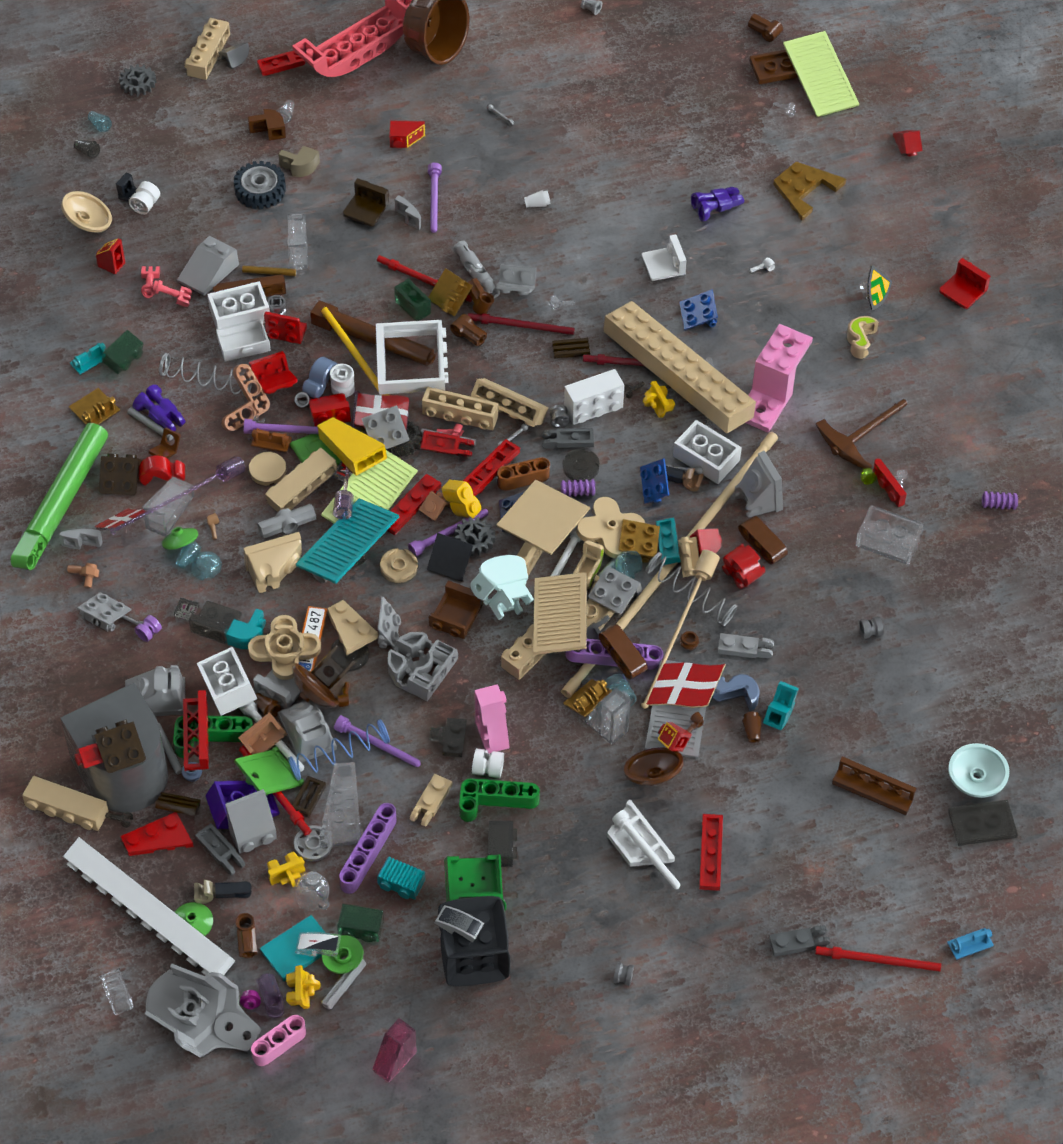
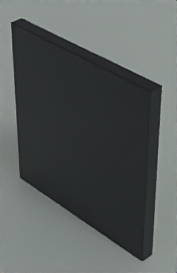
M437 533L427 570L463 581L473 544Z

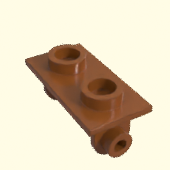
M257 428L252 431L253 440L251 446L287 453L292 437L287 436L286 433H269V431Z

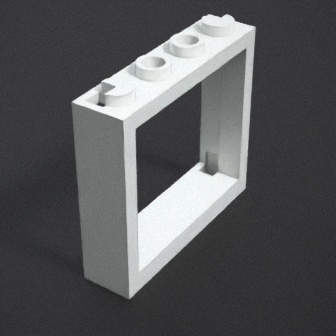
M442 320L376 324L379 395L426 392L427 387L445 391V383L449 382L448 372H444V368H448L447 357H444V353H447V343L443 342V338H446V328H442ZM437 335L439 378L386 381L385 338Z

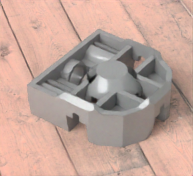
M409 632L399 637L394 650L391 649L388 652V674L397 687L428 701L458 660V651L439 640H436L433 644L428 639L427 634L423 632ZM425 647L430 649L426 655L423 651ZM419 657V661L413 662L412 658ZM434 663L437 666L434 669L433 674L431 676L428 673L431 671ZM407 673L410 675L407 684H402L401 680Z

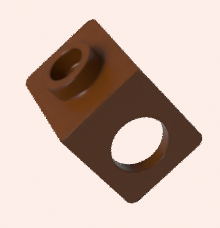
M164 428L161 443L150 449L148 453L153 456L171 457L177 453L181 435L171 429ZM168 434L174 437V444H170L167 441Z

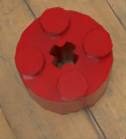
M741 543L723 557L724 565L722 569L726 575H731L735 579L734 582L739 589L749 586L765 574V567H761L758 562L760 559L759 555L749 545L744 547V544Z

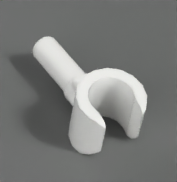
M766 258L762 264L749 270L752 273L766 268L770 272L775 269V262L770 258Z

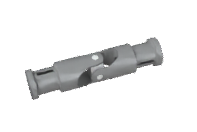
M463 240L455 244L453 251L459 255L460 261L473 279L477 278L485 292L490 293L494 299L499 296L500 289H496L493 279L480 263L475 253L470 251L467 242Z

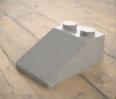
M211 236L207 237L197 246L178 277V283L205 296L239 265L237 250Z
M264 789L225 804L230 835L239 854L250 852L255 847L270 844L273 840L277 839L276 828Z

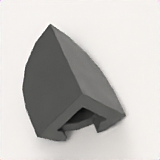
M236 44L218 53L222 60L225 59L228 62L227 66L232 69L246 60L249 53V44Z

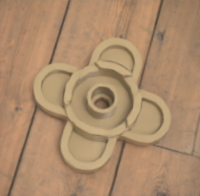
M600 497L593 505L592 512L594 516L582 518L577 525L576 533L583 541L588 540L603 545L606 555L619 559L627 554V552L619 551L622 520L626 519L645 523L640 515L635 513L622 514L617 502L612 498Z
M280 615L271 622V632L269 634L259 635L250 640L248 650L250 657L255 661H271L273 674L277 678L290 680L294 678L292 666L295 663L299 664V660L317 657L321 651V641L312 633H299L297 631V623L291 616Z

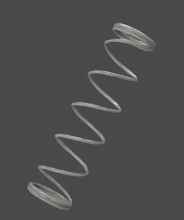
M165 353L162 356L159 365V374L161 376L167 374L169 378H173L181 369V375L185 382L191 381L197 373L198 382L201 386L207 385L213 377L217 390L223 389L230 381V389L233 394H238L241 391L240 389L235 393L232 390L231 376L233 370H231L225 385L222 388H217L215 383L216 365L209 381L206 384H201L199 380L200 361L192 378L185 380L183 377L184 357L176 374L169 376L167 372L170 366V355ZM164 360H165V370H164V372L162 373L163 364H164ZM250 383L247 388L249 393L252 388V383Z
M658 552L649 562L645 570L646 573H651L662 562L658 573V581L664 582L677 572L673 582V592L683 590L692 582L687 596L689 601L690 591L696 577H693L680 590L675 591L674 586L681 567H678L668 578L661 581L659 577L666 556L661 560L662 553ZM708 587L699 597L693 600V602L698 600L707 592L702 605L703 613L710 612L722 602L718 611L717 622L725 626L735 614L737 606L733 605L727 611L722 621L719 622V614L724 604L725 597L722 598L710 610L704 611V604L711 589L710 587Z

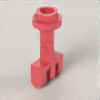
M146 266L141 268V278H146V284L141 287V293L146 298H151L155 294V291H152L153 279H159L160 266H156L155 271H153V266H149L148 271H146Z
M161 280L154 281L152 291H155V294H158L160 291L177 298L176 304L184 307L189 306L193 292L191 289L181 286L178 291L162 285L163 281Z

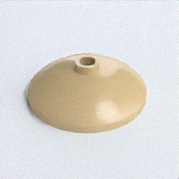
M75 191L66 194L62 200L61 208L65 217L77 228L93 233L102 232L109 228L112 222L111 212L97 197L85 192Z

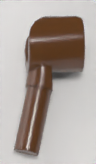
M349 682L344 683L343 695L337 696L339 707L349 706Z
M699 712L691 716L690 719L693 723L686 731L691 733L693 729L699 728L704 724L703 717Z

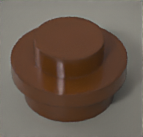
M686 631L680 636V645L684 649L692 650L699 644V638L693 631Z

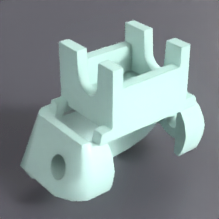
M505 555L488 559L480 566L479 574L470 584L473 594L478 599L485 600V605L489 604L498 620L504 617L503 612L514 610L517 615L523 612L519 604V598L526 605H529L534 600L525 586L528 580L525 560L519 556ZM494 589H496L497 593L492 598L488 599L487 596Z

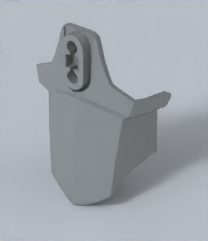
M171 964V970L162 974L149 988L145 1014L174 1032L175 1041L183 1049L192 1052L200 1058L216 1048L250 1051L252 1044L257 1040L261 1032L259 1025L240 1007L238 986L221 973L211 972L203 976ZM232 1024L233 1029L231 1031H227L228 1025ZM244 1033H250L251 1038L249 1040H245V1037L243 1036Z

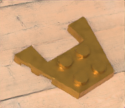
M799 162L792 164L773 181L775 188L784 199L788 200L790 207L798 213L800 220H804L813 211V207L802 199L821 183L834 192H837L846 184V179Z

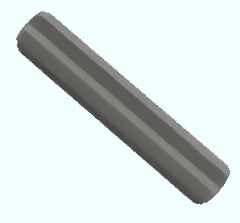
M362 959L357 968L344 973L321 1001L323 1007L328 1010L333 1008L366 966L364 959Z

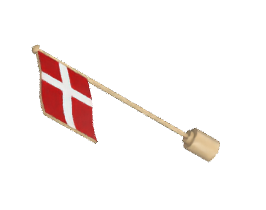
M703 550L693 572L698 581L645 701L641 703L643 709L652 705H674L690 708L706 707L713 696L726 664L666 663L701 581L712 578L720 560V557L712 551Z

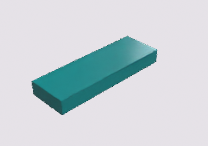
M674 517L656 521V526H660L658 543L659 551L662 553L661 560L666 556L663 565L681 562Z

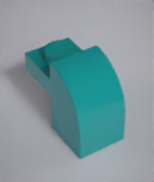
M255 609L249 623L234 619L226 633L227 645L239 649H248L252 638L263 635V629L266 624L263 611Z
M780 681L774 699L768 706L763 724L782 730L793 711L799 688Z

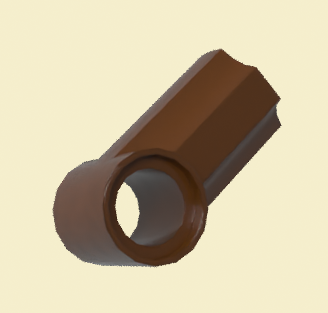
M753 14L748 22V27L761 33L768 42L774 41L783 32V26L780 22L776 20L770 22L757 14Z
M477 278L471 279L468 283L473 285L468 294L474 302L473 310L477 314H487L494 302V297L490 293L485 292Z
M462 314L450 325V329L455 336H463L476 346H481L487 338V333L477 327L467 314Z
M242 913L236 918L239 956L253 958V956L258 955L255 921L251 914ZM245 923L250 924V926L247 928L241 927V925Z

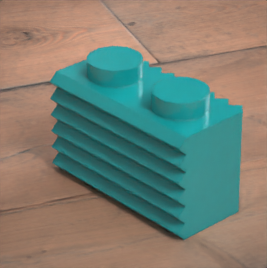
M390 856L387 857L377 876V883L381 889L395 891L404 899L412 898L415 900L425 882L424 870L402 863Z

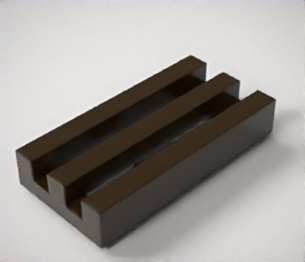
M588 338L552 341L554 359L590 355Z
M307 776L292 803L295 810L300 811L301 814L309 818L326 788V782ZM312 782V787L306 795V798L304 799L301 807H299L298 805L302 797L304 796L308 786ZM320 785L306 810L305 808L309 803L313 793L315 792L317 786Z
M161 792V796L156 801L155 808L195 816L200 807L201 800Z

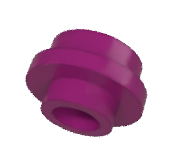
M254 990L244 991L240 997V1005L246 1009H254L261 1004V998L258 992Z

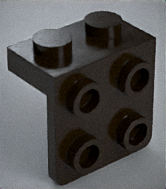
M357 178L354 182L355 195L344 209L343 216L368 226H374L389 205V190Z
M113 453L101 456L99 492L101 494L136 495L138 467L142 460L137 458V455L126 454V457H118V454Z
M127 719L115 723V728L108 730L107 726L96 729V734L92 735L93 742L97 743L106 772L113 773L146 760L134 721L128 723Z

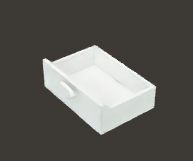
M262 319L216 329L217 340L225 362L271 351L270 341Z

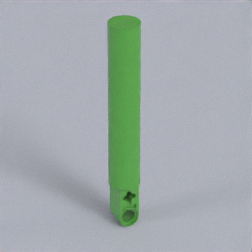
M87 423L12 553V567L32 570L36 566L108 438V432L102 426L95 423Z

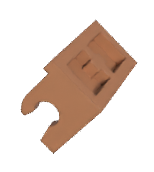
M269 712L238 738L253 755L268 751L284 738L287 732Z

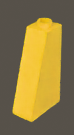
M333 417L317 425L320 440L355 476L387 459L383 443Z

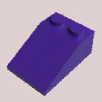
M214 781L205 797L217 829H229L225 804L257 792L253 785L247 784L246 781ZM272 793L267 794L266 797L272 817L278 816L280 812Z

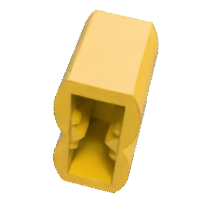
M449 479L442 487L443 496L450 502L451 509L456 516L472 517L474 519L481 511L480 502L473 496L472 488L467 482Z

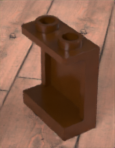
M448 580L445 585V594L434 614L430 613L429 626L437 631L449 633L453 637L465 639L483 606V600L478 599L473 594L471 588Z

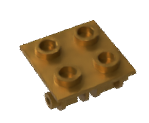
M445 268L430 293L428 300L455 317L473 285Z
M99 388L68 406L85 425L87 423L99 425L120 411L114 404L116 403L113 396L107 397Z
M623 519L619 551L640 555L642 562H649L651 557L653 558L657 554L660 526Z
M591 679L563 704L586 717L597 706L606 701L614 691L606 687L607 683L605 680L595 681Z

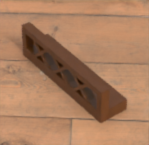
M283 274L218 283L213 287V293L260 281L265 297L286 294V285Z
M843 756L832 780V784L903 815H907L914 801L917 789Z

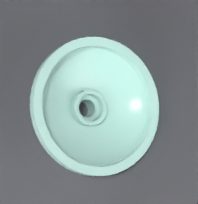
M978 743L962 746L954 752L949 762L948 772L952 783L961 792L969 796L985 798L996 795L1008 782V763L1005 757L991 746Z

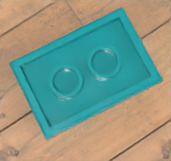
M312 915L260 948L262 955L283 982L286 981V974L295 972V966L302 965L304 969L322 957L323 949H298L301 934H326Z

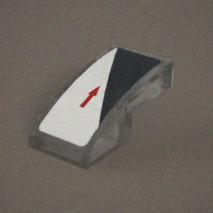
M324 932L299 933L295 953L316 957L317 954L337 957L341 935Z

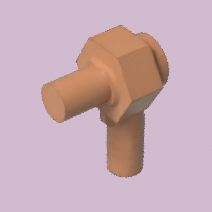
M86 563L85 567L69 565L67 568L68 573H79L81 576H85L84 587L91 588L93 578H98L99 570L95 564Z

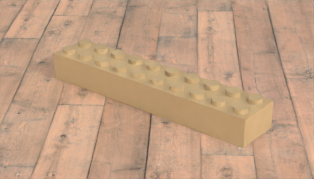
M633 301L605 316L604 332L725 433L731 432L754 418L755 400Z

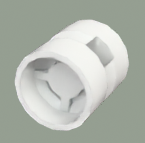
M143 181L136 189V193L129 199V205L135 212L145 215L160 197V191L153 183Z
M337 364L330 370L332 393L334 395L343 393L345 397L351 396L355 391L353 368L347 364Z
M476 748L472 774L484 776L487 773L489 777L501 778L504 753L493 751L490 754L487 750Z

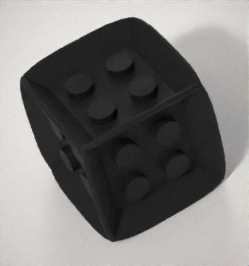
M480 896L456 899L440 904L438 915L443 906L446 905L461 910L484 923L473 942L455 931L450 934L439 926L446 983L450 986H470L507 979L510 975V954L508 951V930L502 899L496 896Z

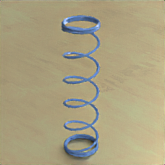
M377 720L379 731L372 724H367L366 736L368 747L356 732L350 731L349 745L351 755L338 739L333 738L331 747L334 763L329 758L327 753L318 745H316L314 748L316 770L302 753L297 754V765L292 756L288 757L290 767L296 780H301L298 760L299 755H302L308 762V764L311 766V768L314 770V772L318 773V765L316 758L317 747L322 750V752L326 755L331 764L335 766L336 761L333 748L334 740H336L343 747V749L350 758H353L351 746V733H354L365 746V748L368 751H370V743L368 737L369 725L375 729V731L379 734V736L385 744L390 743L388 732L382 720Z

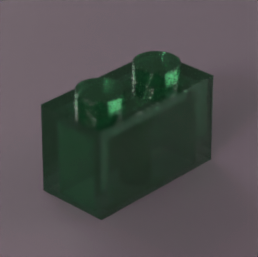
M409 278L394 287L395 302L415 321H420L431 314V300Z
M126 330L103 352L101 361L115 373L119 374L122 370L126 371L134 359L140 358L143 354L144 343L130 331Z
M342 904L337 925L338 935L352 936L365 942H379L384 923V911Z

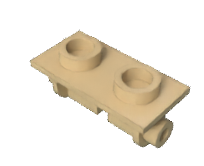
M681 537L678 543L683 578L695 576L693 571L699 559L697 537Z

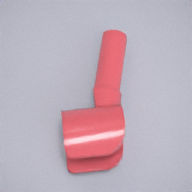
M455 424L453 429H437V432L462 436L464 430H462L463 426L461 424Z

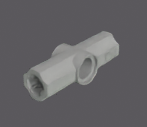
M312 504L294 510L286 508L280 510L275 517L261 521L257 525L262 538H267L281 532L289 534L297 530L298 526L316 520V514Z

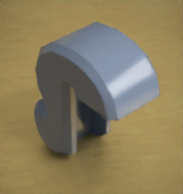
M326 357L318 358L310 369L308 380H305L303 383L302 392L307 393L312 398L321 397L330 379V370L338 363Z
M738 674L733 676L728 682H725L724 677H720L712 698L720 702L744 695L748 709L752 711L758 705L760 690L752 677Z

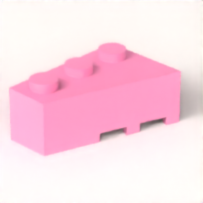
M498 684L475 690V723L484 748L488 753L509 749L505 715L506 707L504 704L506 703V696L504 691H500Z

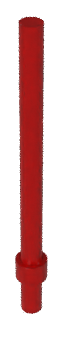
M381 255L377 257V262L388 266V269L393 271H400L434 287L438 281L399 264L397 260H390ZM468 294L465 300L471 302L472 299Z
M245 746L240 747L239 751L243 757L252 755ZM281 791L272 793L290 815V820L293 824L298 825L305 835H309L312 830L304 821L300 811L295 810Z
M816 946L815 950L816 955L831 956L832 959L837 960L845 958L941 972V963L842 950V947L835 946L833 948Z

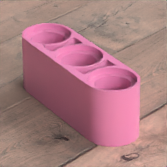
M292 1015L256 1040L251 1046L254 1063L258 1066H265L300 1042L306 1035L304 1019L299 1015ZM294 1026L301 1027L298 1030H292V1027ZM278 1038L283 1039L280 1043L274 1042ZM259 1051H266L263 1055L257 1054Z

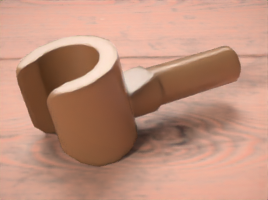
M214 513L207 517V524L211 529L212 539L217 540L215 525L219 524L217 514Z

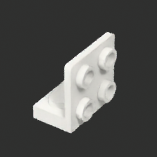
M676 234L669 236L667 248L642 253V258L651 281L686 274L687 260Z

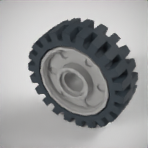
M253 161V165L247 163L246 167H240V170L234 176V191L237 200L248 208L252 205V209H256L257 206H259V209H263V206L270 208V204L273 206L277 205V202L281 201L286 192L283 171L281 172L279 167L277 168L275 164L271 165L270 162L264 164V161H260L259 164Z

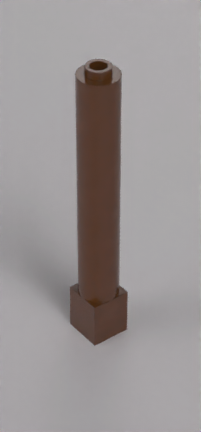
M321 300L316 303L310 312L311 324L331 331L332 326L321 312L323 308L327 307L346 334L377 346L376 326L338 311V307ZM404 337L385 338V350L425 366L432 364L435 360L436 354L432 348Z

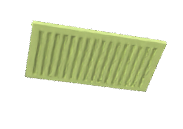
M826 31L783 42L816 117L859 106L856 95Z
M386 450L387 459L357 476L354 473L350 476L322 512L321 516L335 524L359 498L389 510L418 470Z

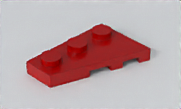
M177 812L120 836L129 856L154 853L155 850L167 849L168 851L175 850L176 847L186 846V848L194 847Z

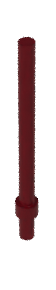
M468 313V316L473 321H479L481 324L489 325V323L570 335H574L575 328L495 317L486 313H482V315Z
M598 354V356L583 355V362L597 363V365H604L606 363L644 366L636 358L605 356V354Z

